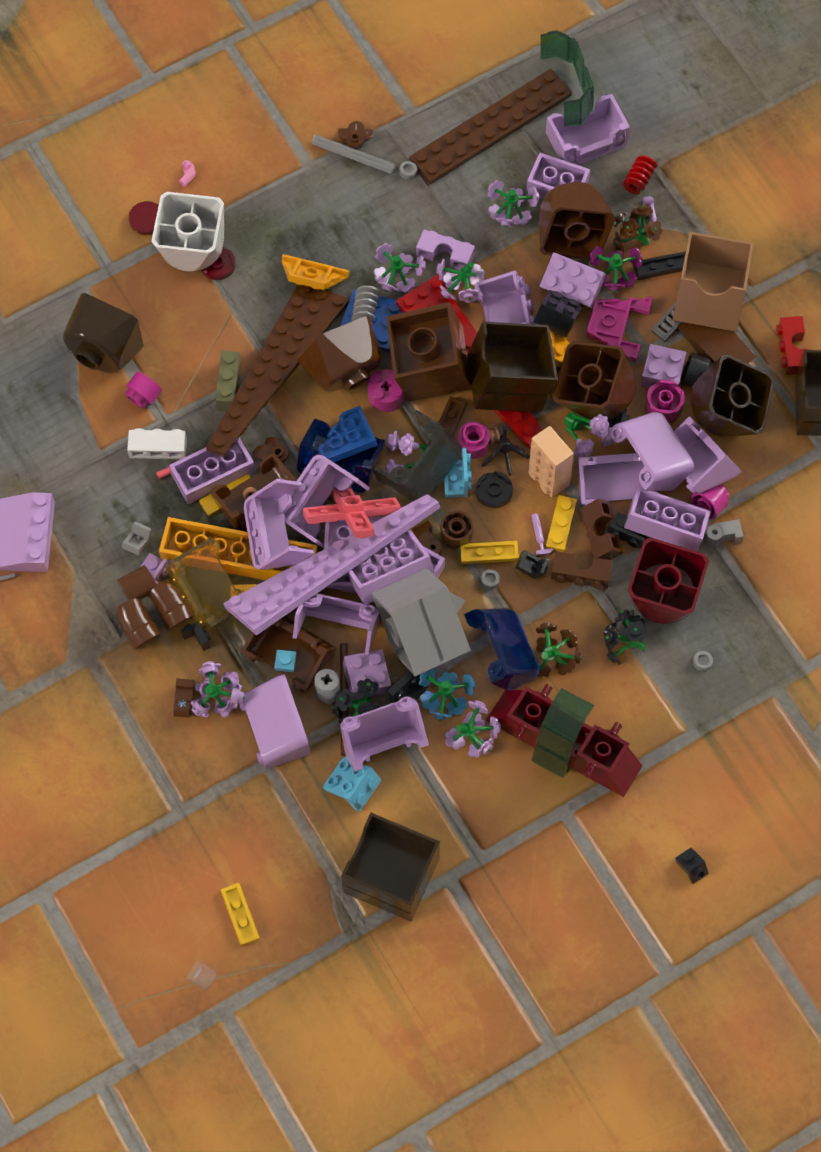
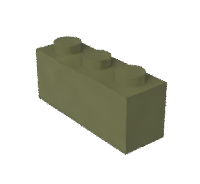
M221 351L215 400L217 410L227 411L238 391L241 368L240 352Z

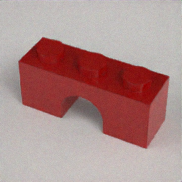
M803 316L781 317L779 325H776V335L780 336L778 343L779 352H782L783 355L781 357V367L785 368L786 375L796 374L803 350H808V348H796L792 344L795 341L803 340L805 334Z

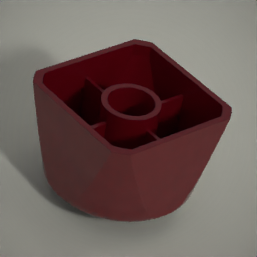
M654 538L644 540L628 587L629 596L636 610L646 619L660 624H672L688 617L694 612L709 564L706 554Z

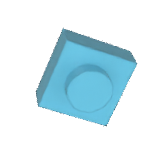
M277 650L275 671L294 673L296 652Z

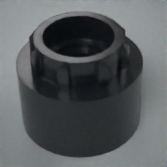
M691 352L682 373L681 383L693 386L699 376L713 364L710 362V358Z

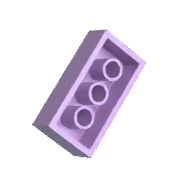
M240 437L225 457L208 452L206 448H203L169 465L171 475L188 505L209 495L210 491L217 486L228 485L247 474L250 475L255 472L254 462Z
M638 486L624 528L698 551L704 537L710 511L653 491H645L644 488Z

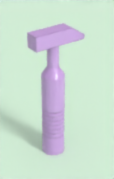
M533 514L531 518L535 536L541 549L536 550L535 555H549L553 548L544 549V537L539 515Z

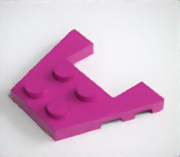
M646 297L645 299L630 298L629 300H595L587 335L604 345L622 347L626 357L637 362L641 344L622 339L629 311L649 315L653 297Z

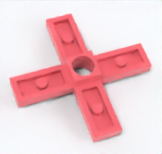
M334 487L331 494L337 504L303 508V516L308 524L346 520L354 537L364 539L374 536V528L368 518L389 515L400 509L401 506L396 497L362 501L359 495L354 494L351 487L346 491H340Z

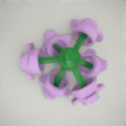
M213 661L203 664V667L199 669V673L203 674L205 681L195 685V689L201 694V699L191 701L192 711L195 715L205 718L209 717L210 705L208 701L211 697L217 700L214 712L221 714L224 718L229 715L233 708L237 707V703H242V700L245 699L243 696L244 692L241 691L242 685L239 684L238 674L235 671L232 673L223 672L221 684L217 685L214 684V677L218 676V669L221 668V664H215ZM221 688H224L225 690H228V691H229V690H232V693L222 691ZM220 695H224V696H228V697H231V698H230V701H229V699H228L227 697H222V698H220L219 696H220Z

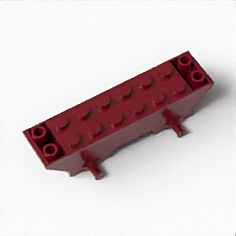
M546 684L541 692L534 691L526 686L523 690H505L486 718L487 722L490 723L492 716L497 718L501 730L581 773L588 779L625 797L640 772L642 764L630 750V743L617 735L622 728L620 723L618 725V722H615L611 730L603 729L597 725L593 727L559 709L560 705L548 697L553 689L549 684Z

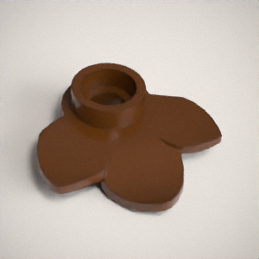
M353 121L349 124L348 128H339L338 135L341 140L347 141L349 147L360 149L364 141L373 137V130L364 129V125L360 121Z
M267 437L266 444L259 445L253 450V454L260 460L272 453L282 463L287 461L289 457L288 449L281 445L280 440L275 437Z

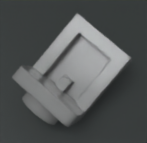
M134 522L131 533L122 542V548L139 555L149 543L151 529Z

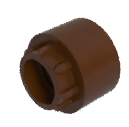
M459 510L447 513L441 521V538L443 542L453 548H460V546L470 543L474 527L472 518L467 513ZM453 528H460L462 530L454 531Z

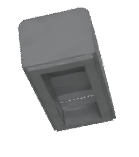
M676 303L651 329V332L664 342L683 323L680 321L675 322L670 318L674 316ZM660 327L664 328L667 333H664Z

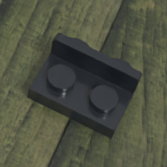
M617 512L613 522L609 525L608 533L618 535L621 540L628 542L632 547L642 548L643 542L648 536L625 529L627 516Z
M408 670L387 691L389 701L394 703L403 697H410L416 700L429 688V685L427 687L421 686L419 684L420 674L414 676Z

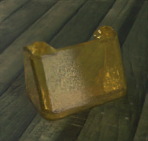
M212 537L165 562L168 574L183 595L185 601L190 605L195 614L193 618L195 622H199L202 629L211 628L232 616L225 609L223 603L230 600L231 597L245 592L244 590L235 589L218 558L220 545Z

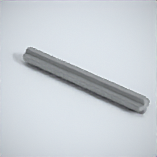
M314 135L312 139V144L387 173H392L395 168L394 163L319 135Z

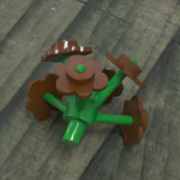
M639 205L637 208L632 209L628 222L624 220L627 211L616 215L614 227H617L622 222L623 227L620 229V234L625 237V239H621L618 232H615L613 242L616 249L624 252L623 243L634 239L641 241L644 246L650 243V238L654 241L659 240L660 235L663 233L661 223L649 220L648 224L645 225V220L649 219L650 213H653L650 206Z
M543 623L540 627L536 628L537 633L545 634V637H539L536 640L538 645L536 650L541 652V657L544 660H533L530 668L538 678L550 675L551 667L546 664L548 660L554 659L558 662L556 669H558L560 675H565L567 672L570 673L572 667L575 669L576 664H580L582 657L581 652H578V638L570 629H562L560 631L562 642L558 644L557 640L549 635L550 632L557 630V625ZM565 644L569 648L576 647L574 655L559 653L558 649Z

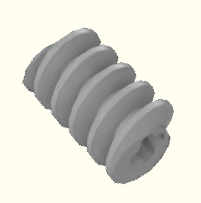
M361 286L356 289L352 321L369 316L372 326L374 325L372 321L375 320L374 314L376 313V301L379 294L377 288Z
M323 669L315 676L316 695L325 704L335 702L336 694L340 691L339 677L336 672L330 669Z

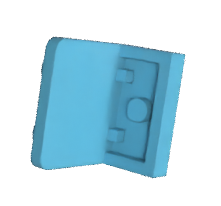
M462 448V460L443 461L445 498L468 497V490H471L470 453H466V448Z
M344 757L323 785V789L345 799L354 810L360 812L382 780L371 767L364 764L363 769L354 772L347 758Z

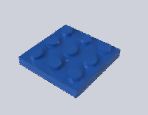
M356 289L352 292L340 326L352 322ZM377 295L375 320L372 321L374 323L372 327L380 350L390 352L386 317L402 312L395 304L396 300Z

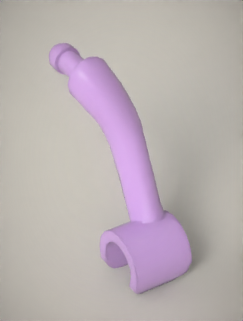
M650 196L644 197L642 199L643 205H648L653 210V213H650V220L656 221L654 199Z

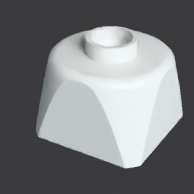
M166 192L161 195L152 243L168 264L183 271H198L209 267L219 258L224 243V203L220 198Z

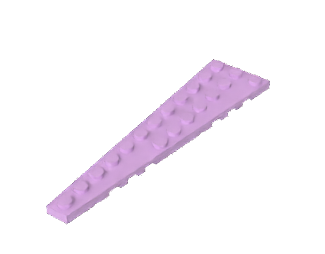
M427 494L372 523L374 536L361 539L355 538L352 534L342 540L335 541L333 545L240 595L231 597L230 600L223 603L224 607L254 634L258 635L440 508L439 502Z

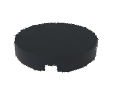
M501 472L485 473L476 483V496L478 500L489 508H499L506 505L513 495L511 480Z

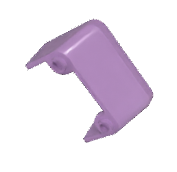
M316 455L311 459L297 482H301L302 486L290 493L292 504L283 513L285 523L324 548V544L316 539L321 531L320 523L308 524L303 516V508L322 506L334 487L340 491H346L354 482L369 491L370 487L326 457Z
M276 479L245 500L244 514L253 565L256 569L267 570L296 565L314 554V550L302 549L294 545L289 546L283 513L291 507L292 499L290 493L301 487V482Z
M317 593L298 606L295 613L293 638L297 639L306 615L368 629L365 655H369L380 625L379 611L372 605H364Z

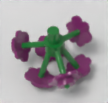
M596 246L595 250H592L590 253V264L598 266L601 260L608 264V269L604 272L607 275L602 287L609 288V291L614 293L619 292L620 289L625 287H632L637 277L634 272L626 274L622 264L630 262L634 268L641 267L642 255L638 248L630 249L628 258H623L621 251H610L609 256L604 257L602 256L603 247ZM611 270L614 271L613 284H610L611 280L608 276ZM620 270L622 275L621 278L617 280V274Z

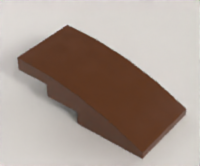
M685 322L677 327L699 355L710 358L711 363H715L725 354L746 363H750L756 358L734 331Z

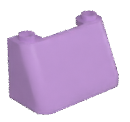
M653 412L615 424L608 431L611 438L617 443L628 439L645 465L639 473V481L645 491H674L693 471L694 462L662 413Z
M690 416L674 431L694 462L693 471L685 478L688 482L686 487L693 494L696 492L701 494L736 478L742 473L740 468Z
M625 453L576 458L581 504L586 506L596 499L605 501L633 499L638 486L643 488L639 481V473L645 465L638 454Z
M285 674L277 676L244 693L245 699L239 705L241 711H246L259 748V752L256 753L259 764H263L265 769L310 755L308 740Z
M403 697L397 702L355 717H347L340 724L345 755L354 772L363 769V761L369 762V756L402 744L411 747V743H417L419 748L429 745L419 705L415 699L410 697Z

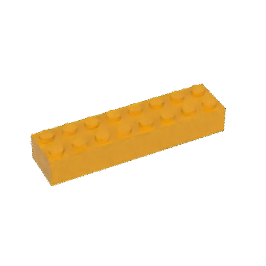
M171 517L167 519L159 549L160 558L162 560L166 558L168 562L261 580H268L294 566L267 570L256 569L253 565L248 532ZM288 540L289 546L294 545L302 549L314 550V554L318 553L317 545Z

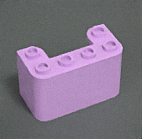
M612 94L599 97L595 104V110L583 112L576 117H569L564 120L563 115L557 113L547 117L546 135L558 158L576 165L620 150L628 143L630 126Z

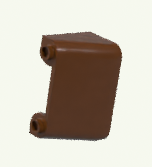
M274 453L261 460L259 465L261 472L235 488L229 490L226 485H220L210 491L213 500L234 530L248 532L244 514L245 500L243 497V492L247 487H254L259 491L276 479L297 481Z
M285 616L258 635L251 631L241 652L246 654L245 658L252 662L262 660L274 668L277 650L296 652L294 673L280 672L291 678L294 683L293 687L302 692L310 689L315 681L316 674L324 669L336 650V647L302 626L297 639L293 638L294 621Z

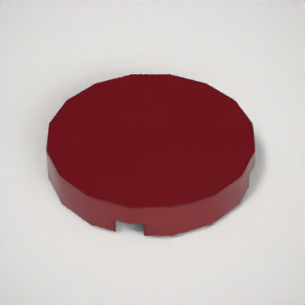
M143 201L132 207L129 212L131 228L141 235L153 234L159 205L152 201Z
M223 247L219 258L212 265L201 270L203 275L212 280L228 278L236 267L235 256L232 251Z

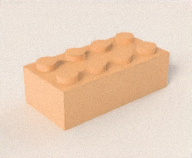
M551 426L532 438L528 473L533 480L539 482L542 491L545 494L548 493L553 498L570 486L574 453Z

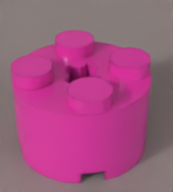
M383 369L372 373L368 381V399L370 404L377 408L378 411L385 413L396 411L405 400L403 391L394 379V372L390 369Z
M658 381L648 390L645 404L647 414L659 412L664 415L668 423L675 422L683 409L684 392L674 381Z

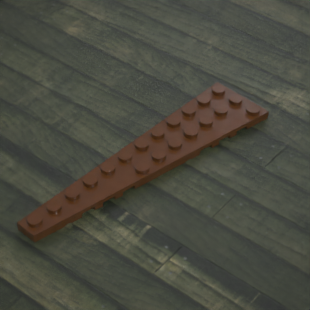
M297 285L206 447L208 452L225 457L239 440V437L247 430V426L251 421L257 418L260 410L269 403V399L279 391L300 365L298 358L318 336L331 327L332 322L348 306L350 298L326 289L317 290L310 286Z

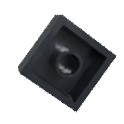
M549 290L533 322L539 325H549L551 331L567 338L583 305L574 299L562 296L560 292Z

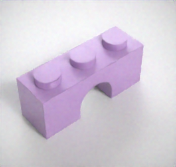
M424 229L416 246V256H423V259L433 262L437 254L445 252L451 255L450 268L460 270L468 262H472L475 246L468 242H461L453 237L443 236L435 231Z

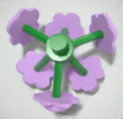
M495 180L488 188V197L496 200L498 195H502L506 201L501 207L494 204L488 208L491 218L500 222L505 228L512 225H525L532 218L530 211L521 212L519 207L524 200H528L530 207L537 206L539 193L536 188H529L527 196H522L523 190L520 188L516 190L515 188H510L509 192L505 193L502 191L503 182ZM506 206H508L507 214H505L506 211L504 209ZM514 207L518 214L511 220V209Z
M385 243L383 246H379L376 249L377 254L375 258L382 263L387 258L391 261V266L387 270L384 267L374 270L375 280L378 281V284L382 285L381 289L390 293L392 290L398 292L412 290L415 287L416 281L414 278H405L404 274H407L409 269L415 268L416 275L421 276L426 266L423 256L417 257V262L412 264L413 257L411 255L400 253V255L392 257L391 252L394 249L392 245ZM395 273H399L402 281L396 284L397 288L391 285Z
M445 259L442 260L441 264L438 263L436 270L440 276L439 280L443 279L447 288H449L447 290L442 285L440 286L442 289L441 294L444 298L456 300L450 292L453 289H459V284L465 282L466 290L459 292V300L467 303L477 300L479 290H472L470 281L472 285L484 281L483 275L485 271L481 269L479 264L473 265L471 262H468L460 270L445 268Z
M475 700L474 702L468 701L469 706L475 709L474 712H468L462 725L459 724L456 728H451L449 732L445 733L447 738L445 742L448 747L458 750L465 745L463 736L468 737L472 743L469 746L468 755L479 758L481 755L491 752L492 744L494 743L492 738L497 739L501 726L497 718L493 716L490 718L489 726H485V721L481 719L482 716L478 712L487 714L488 709L485 708L484 703ZM490 730L491 738L488 741H483L475 734L480 731Z

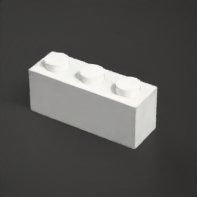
M141 428L129 430L127 448L129 458L183 459L186 457V433L179 429L163 431L162 429L144 430Z

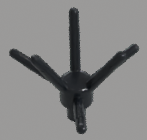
M504 426L503 435H500V440L498 441V447L482 463V466H486L501 451L505 455L508 475L511 476L512 472L508 453L512 450L529 460L530 455L524 453L525 449L511 443L510 439L507 438V427Z

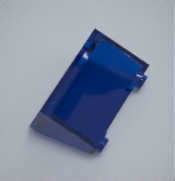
M314 418L300 443L297 460V470L300 474H302L314 456L320 455L318 448L328 439L327 435L331 428L324 421ZM375 437L377 446L334 463L369 486L385 444V440ZM355 482L351 486L355 492L362 493L366 491V489Z
M510 608L474 609L464 614L470 627L474 629L481 628V631L488 632L497 654L498 660L492 662L488 667V675L492 684L504 690H513L538 676L540 671L538 662L515 611Z

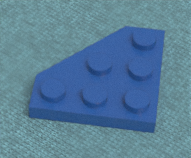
M360 406L342 412L339 417L340 421L336 426L332 427L327 435L328 439L324 444L320 445L318 450L320 455L334 463L377 446L376 439Z

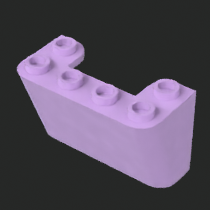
M516 270L474 283L475 289L479 290L477 300L483 306L486 321L536 324L533 322L535 317L534 315L532 316L534 306L531 299L529 300V294H531L528 284H525L523 277L519 276Z

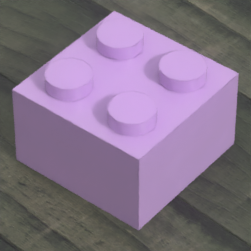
M650 344L641 386L650 388L660 380H671L677 383L679 387L686 352Z
M382 649L370 651L369 655L360 653L344 656L343 668L348 690L354 693V699L363 697V693L358 692L357 682L359 680L364 681L365 679H370L379 685L378 693L376 695L372 694V696L388 694L387 691L391 688V682Z

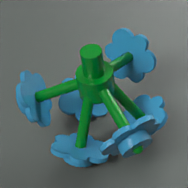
M435 668L421 673L419 682L421 686L427 687L432 682L439 687L437 693L426 691L420 696L423 707L429 709V713L435 714L434 718L438 719V721L446 720V717H452L454 714L456 716L461 715L463 710L467 708L466 699L464 697L454 698L452 693L455 689L464 688L465 693L472 696L475 689V681L471 675L464 674L462 684H459L458 676L455 672L448 673L445 671L437 680L434 679ZM440 695L442 696L441 704L438 701ZM446 697H449L451 700V702L446 705V709L448 710L449 714L443 713Z

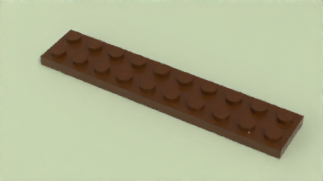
M550 68L409 156V160L416 164L417 170L431 185L572 96V91Z

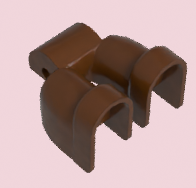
M145 565L117 579L128 600L117 607V618L133 650L145 641L155 636L158 637L161 634L142 603L143 598L148 597L152 601L167 631L181 621L192 618L195 615L174 583L164 580L156 584Z

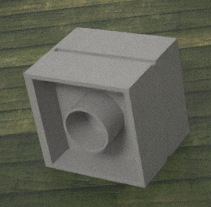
M427 568L371 593L395 656L414 676L471 651L448 587Z

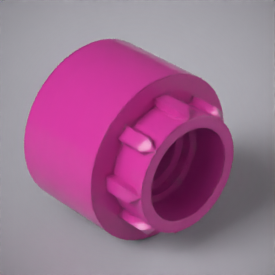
M137 371L126 385L127 391L125 396L137 406L145 408L147 405H152L163 390L148 376Z
M479 422L464 424L458 431L457 446L460 453L462 454V448H466V453H470V459L480 458L487 453L490 444V433L487 427Z
M720 484L701 494L696 492L691 496V503L694 506L709 510L710 515L708 519L712 520L728 506L729 493Z

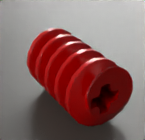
M645 155L638 156L629 170L626 179L623 181L624 188L632 194L639 195L641 191L645 190V185L649 183V179L652 177L651 174L655 172V168L658 166L657 162Z

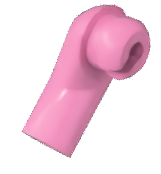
M185 160L182 163L184 176L179 180V183L183 187H186L196 174L194 165L189 160Z

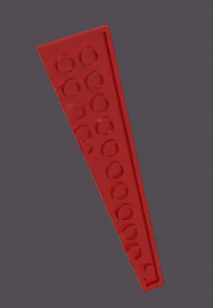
M438 274L396 300L395 304L402 313L449 302L463 326L466 351L468 353L477 332L457 302L452 298L448 300L443 297L440 286L442 285L446 289L447 287L442 280H439ZM493 410L531 451L532 438L543 431L532 413Z

